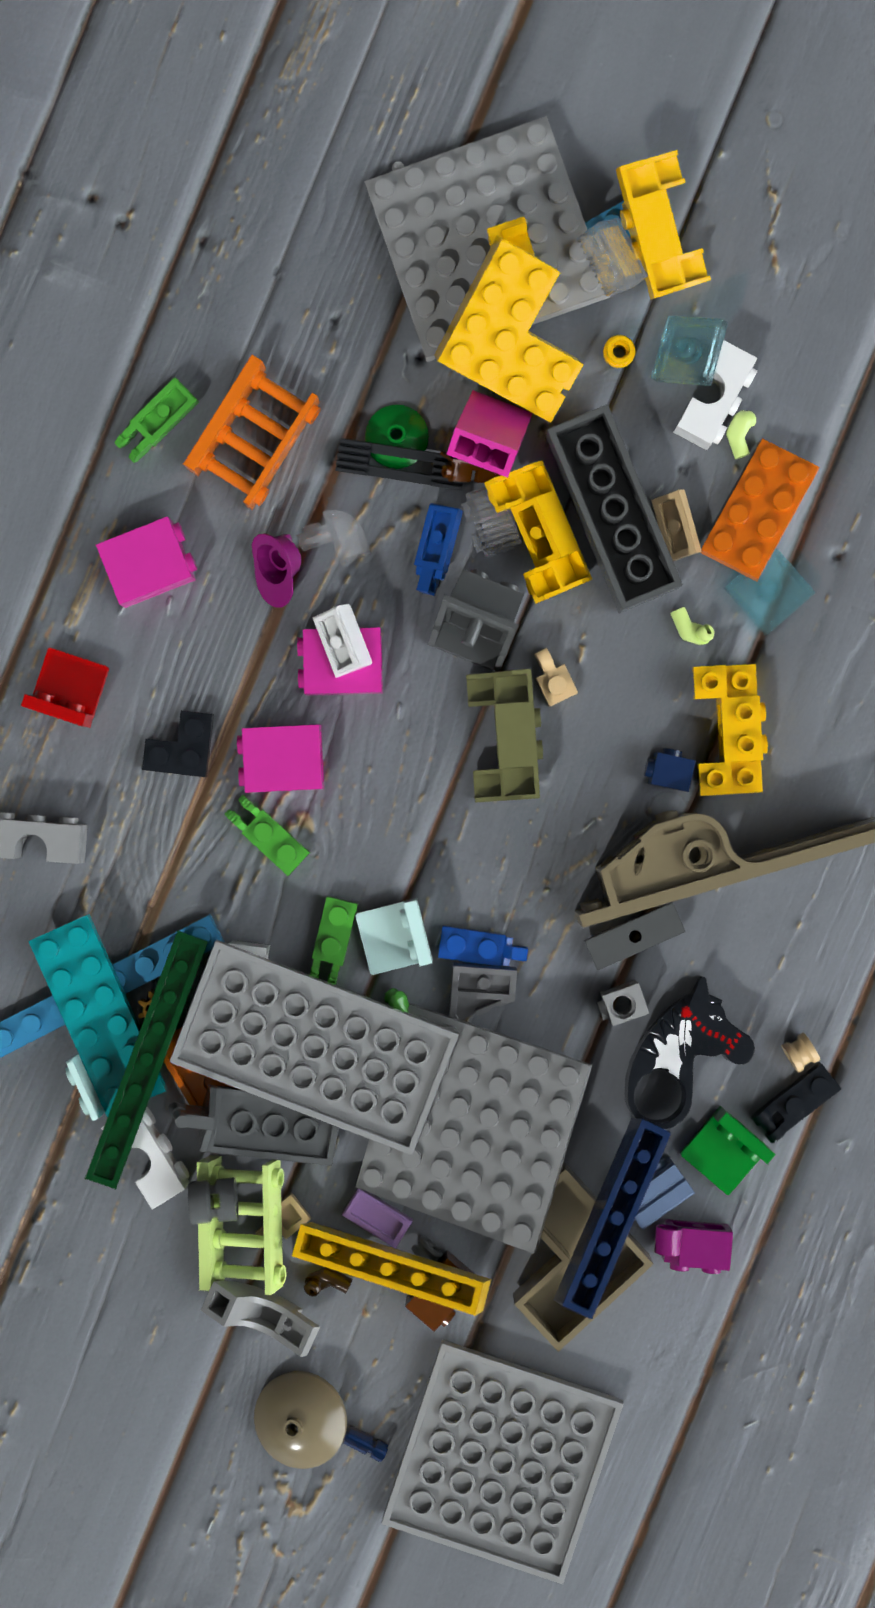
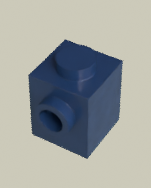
M663 748L662 753L656 752L653 758L648 757L644 770V776L649 777L647 784L689 792L696 760L682 758V751Z

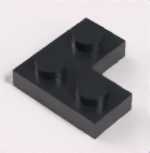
M181 710L177 742L145 738L142 770L207 777L214 714Z

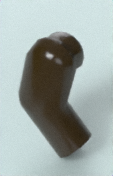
M325 1267L310 1273L306 1277L304 1291L309 1296H317L321 1290L331 1286L346 1294L353 1279L336 1270Z

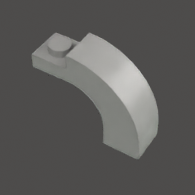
M214 1281L200 1310L223 1327L245 1326L261 1331L300 1357L308 1355L320 1328L319 1325L301 1314L303 1309L274 1293L272 1295H265L264 1289L235 1281Z

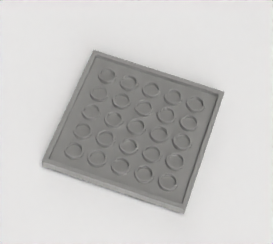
M547 116L364 181L426 362L436 359L434 354L491 248L488 241L487 228L525 217L534 256L560 272L532 325L610 298L607 282Z
M410 1004L408 1008L409 1014L459 1032V1036L413 1155L369 1139L355 1188L534 1254L537 1252L592 1064Z
M442 1339L382 1517V1524L563 1584L624 1405L623 1400Z

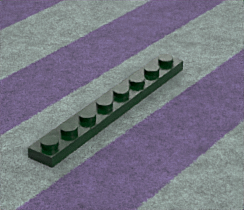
M177 931L85 1179L113 1189L117 1188L208 941Z

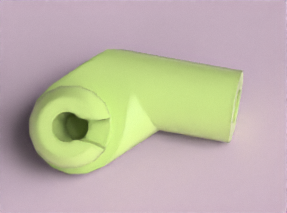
M742 410L735 414L726 431L735 460L750 454L745 436L751 426L756 424V416L752 411Z
M685 607L670 613L683 640L697 645H704L713 639L715 633L713 627L709 624L701 625L691 622Z

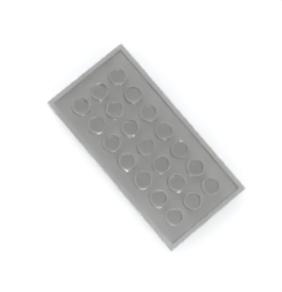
M216 940L171 1056L170 1063L413 1155L459 1032Z

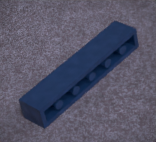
M631 1118L555 1294L554 1301L593 1319L669 1140L670 1132L643 1119Z

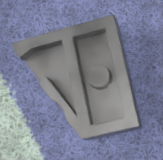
M453 962L449 1017L462 1020L474 1014L478 1016L486 1013L495 1006L501 1007L514 1002L517 967Z

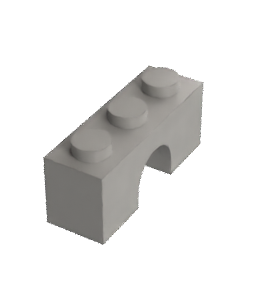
M0 812V858H22L25 840L31 835H36L46 844V862L85 863L88 825L78 824L79 818L59 817V822H47L46 815L27 814V820L15 819V813Z

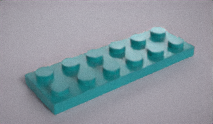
M88 914L28 942L108 1117L141 1028L92 918ZM160 1072L150 1098L168 1089Z

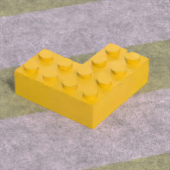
M497 235L434 354L437 361L551 423L565 399L564 394L561 392L562 389L570 390L584 365L576 357L529 332L560 272Z

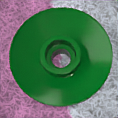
M389 405L383 407L371 417L367 424L365 442L426 451L429 435L427 425L422 416L408 406ZM395 429H399L403 433L402 437L398 440H394L390 436L391 432ZM371 453L372 458L376 462L391 469L406 468L418 461Z

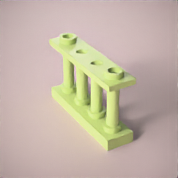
M210 1155L197 1162V1181L208 1180L210 1184H214L217 1179L235 1177L236 1183L263 1185V1203L238 1202L239 1215L263 1216L264 1235L226 1233L223 1229V1222H219L217 1218H213L210 1223L198 1224L199 1290L209 1291L214 1281L236 1278L265 1280V1295H272L283 1287L286 1280V1267L283 1265L281 1188L284 1183V1171L281 1169V1161L272 1159L262 1165V1171L224 1169L222 1166V1156ZM213 1194L214 1208L220 1207L219 1194ZM224 1247L264 1248V1267L227 1265L224 1261Z

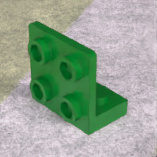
M721 1105L680 1152L686 1161L726 1195L732 1193L760 1159L768 1164L776 1155L769 1146Z

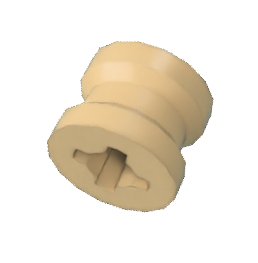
M804 1032L797 1036L796 1041L792 1043L786 1042L781 1045L788 1060L798 1073L803 1071L808 1063H816L821 1060L815 1047Z

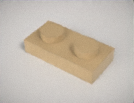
M677 490L651 500L659 529L672 560L676 561L702 552L685 490Z

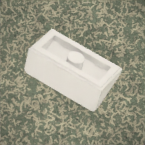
M350 604L336 606L313 617L336 678L372 664V659Z

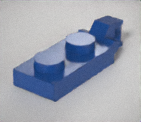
M433 503L429 504L414 565L417 566L416 574L420 576L416 590L423 594L435 596L439 580L444 581L463 514L461 509Z
M443 925L438 958L491 966H509L510 959L527 961L528 947L512 945L513 937H507L505 934Z

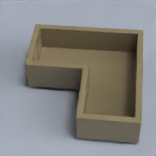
M564 1161L541 1235V1239L553 1250L555 1255L513 1292L514 1305L558 1352L654 1265L649 1253L629 1233L593 1319L566 1308L553 1300L597 1199Z

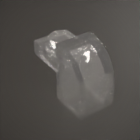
M329 510L322 512L326 525L321 526L319 522L303 527V533L296 535L303 552L333 541L341 565L371 555L361 525L354 517L342 511Z

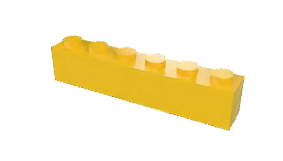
M314 1222L300 1224L292 1253L293 1257L474 1316L483 1312L491 1283L489 1278Z

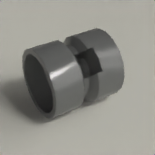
M235 1177L217 1179L214 1184H210L208 1180L189 1181L188 1207L192 1225L210 1223L213 1218H217L219 1222L238 1221V1190ZM213 1194H219L220 1207L214 1208Z

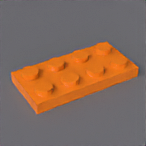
M762 438L700 553L758 582L820 467Z

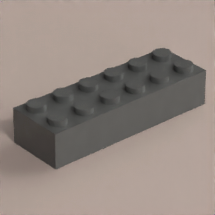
M608 404L547 429L546 441L618 613L620 614L679 589L683 584Z

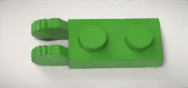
M176 377L173 378L130 421L131 424L117 437L115 444L120 449L127 446L139 431L144 439L128 456L133 463L139 461L199 401Z
M242 794L238 799L240 804L255 815L256 818L248 825L241 819L238 813L231 809L224 815L243 831L242 834L289 876L310 852L270 814L258 808L249 798Z
M330 896L326 897L312 955L314 960L310 976L319 979L321 961L332 963L333 967L327 982L336 985L340 966L344 964L358 903Z

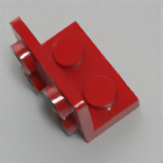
M48 648L33 695L24 694L21 706L90 728L109 673V667Z

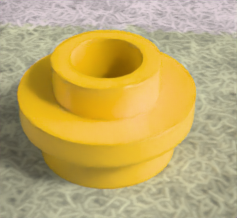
M623 335L611 337L605 343L603 349L605 361L614 368L628 366L635 357L634 343ZM615 348H622L625 355L620 358L616 357L613 350Z

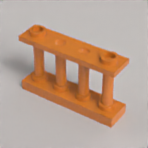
M254 355L250 356L183 463L190 472L198 477L202 470L205 472L209 470L247 494L243 503L251 510L254 509L256 504L258 506L263 504L270 491L267 486L306 424H313L321 410L318 407L320 402L316 394L311 393L308 400L304 402L266 378L267 374L264 373L266 367L263 361ZM253 389L263 390L299 413L289 430L249 405L250 401L247 399ZM236 416L239 418L244 416L282 440L272 457L232 432L230 426ZM219 443L222 445L228 444L264 467L255 484L215 459L213 453Z

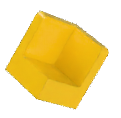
M525 217L487 228L490 247L498 235L534 256Z

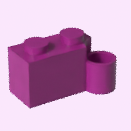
M665 1219V1224L656 1225L654 1252L662 1255L664 1262L670 1263V1269L685 1272L689 1271V1268H702V1271L705 1273L720 1274L721 1270L730 1271L733 1231L728 1224Z

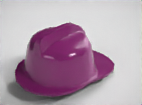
M266 533L258 534L252 542L258 590L262 598L269 605L275 608L284 607L293 596V576L299 571L302 563L300 552L293 543L290 534H282L275 537Z

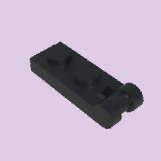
M819 1062L759 1108L751 1116V1119L757 1126H762L768 1141L775 1143L788 1130L839 1092L841 1087L823 1064ZM778 1111L783 1119L775 1124L771 1116Z

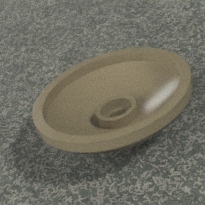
M291 1371L277 1376L262 1390L255 1405L254 1425L262 1446L274 1459L289 1467L308 1469L324 1464L339 1450L346 1435L347 1414L340 1395L328 1381L310 1372ZM290 1423H294L298 1427L297 1432L291 1430Z

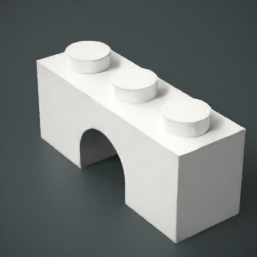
M723 340L704 374V377L710 379L718 386L720 391L719 401L706 404L692 398L673 433L705 450H708L712 443L718 445L727 429L726 426L722 425L728 414L734 416L742 401V398L738 397L742 386L748 388L758 371L753 368L757 357Z
M146 1107L132 1148L142 1149L150 1157V1170L142 1174L135 1183L153 1210L185 1190L189 1183L187 1178L190 1175L183 1162H177L171 1151L173 1148L165 1134H159L154 1126L156 1123L155 1117L150 1109Z

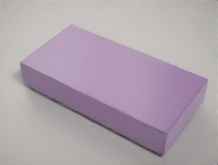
M358 1188L342 1212V1216L395 1249L413 1221L412 1218L375 1195Z

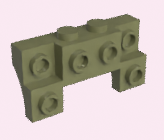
M531 669L466 675L468 707L494 705L498 769L473 771L475 803L540 798L538 760L543 759L542 740H536L535 728L541 727L540 708H534Z

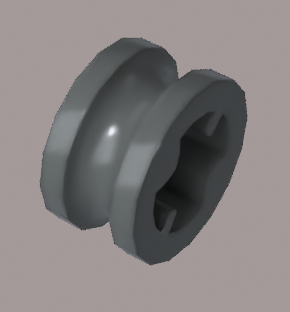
M425 1236L419 1238V1245L411 1247L415 1255L433 1261L436 1258L441 1259L443 1256L441 1250Z

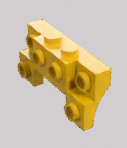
M677 150L635 161L615 169L624 199L620 218L623 228L629 230L632 243H629L630 256L634 263L637 262L638 267L643 270L650 300L711 280L705 267L702 255L704 253L703 248L683 254L666 189L686 183L685 178H682L677 159Z
M543 460L510 472L508 478L501 475L484 482L488 491L489 501L494 506L496 512L499 513L511 509L535 565V569L523 573L527 590L533 597L535 604L593 580Z
M756 664L692 667L694 681L693 700L716 699L720 763L697 764L699 771V796L763 792L761 760H763V754H766L768 751V740L766 734H762L761 722L766 720V706L764 702H760V695H757Z

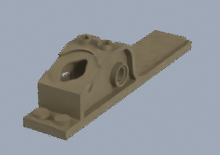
M677 810L665 811L654 815L656 821L647 823L633 835L635 839L614 857L610 855L595 868L605 902H602L599 898L580 903L581 909L575 910L578 923L584 928L875 843V817L737 856L731 848L725 829L714 818L696 813L678 814ZM694 847H698L700 850L699 859L692 863L689 859V853ZM637 855L644 856L643 862L635 863Z

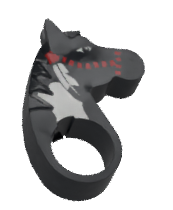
M700 976L691 994L680 998L657 1018L639 1041L629 1061L625 1077L626 1105L635 1118L648 1121L662 1129H669L678 1125L690 1111L693 1095V1063L697 1055L714 1057L721 1054L726 1060L741 1065L748 1063L755 1052L754 1042L751 1037L736 1028L726 1018L725 1011L721 1006L723 1000L709 994L705 977ZM665 1068L667 1072L675 1076L680 1084L682 1091L680 1105L667 1118L659 1120L646 1118L639 1113L635 1105L634 1093L636 1086L645 1075L653 1072V1069Z

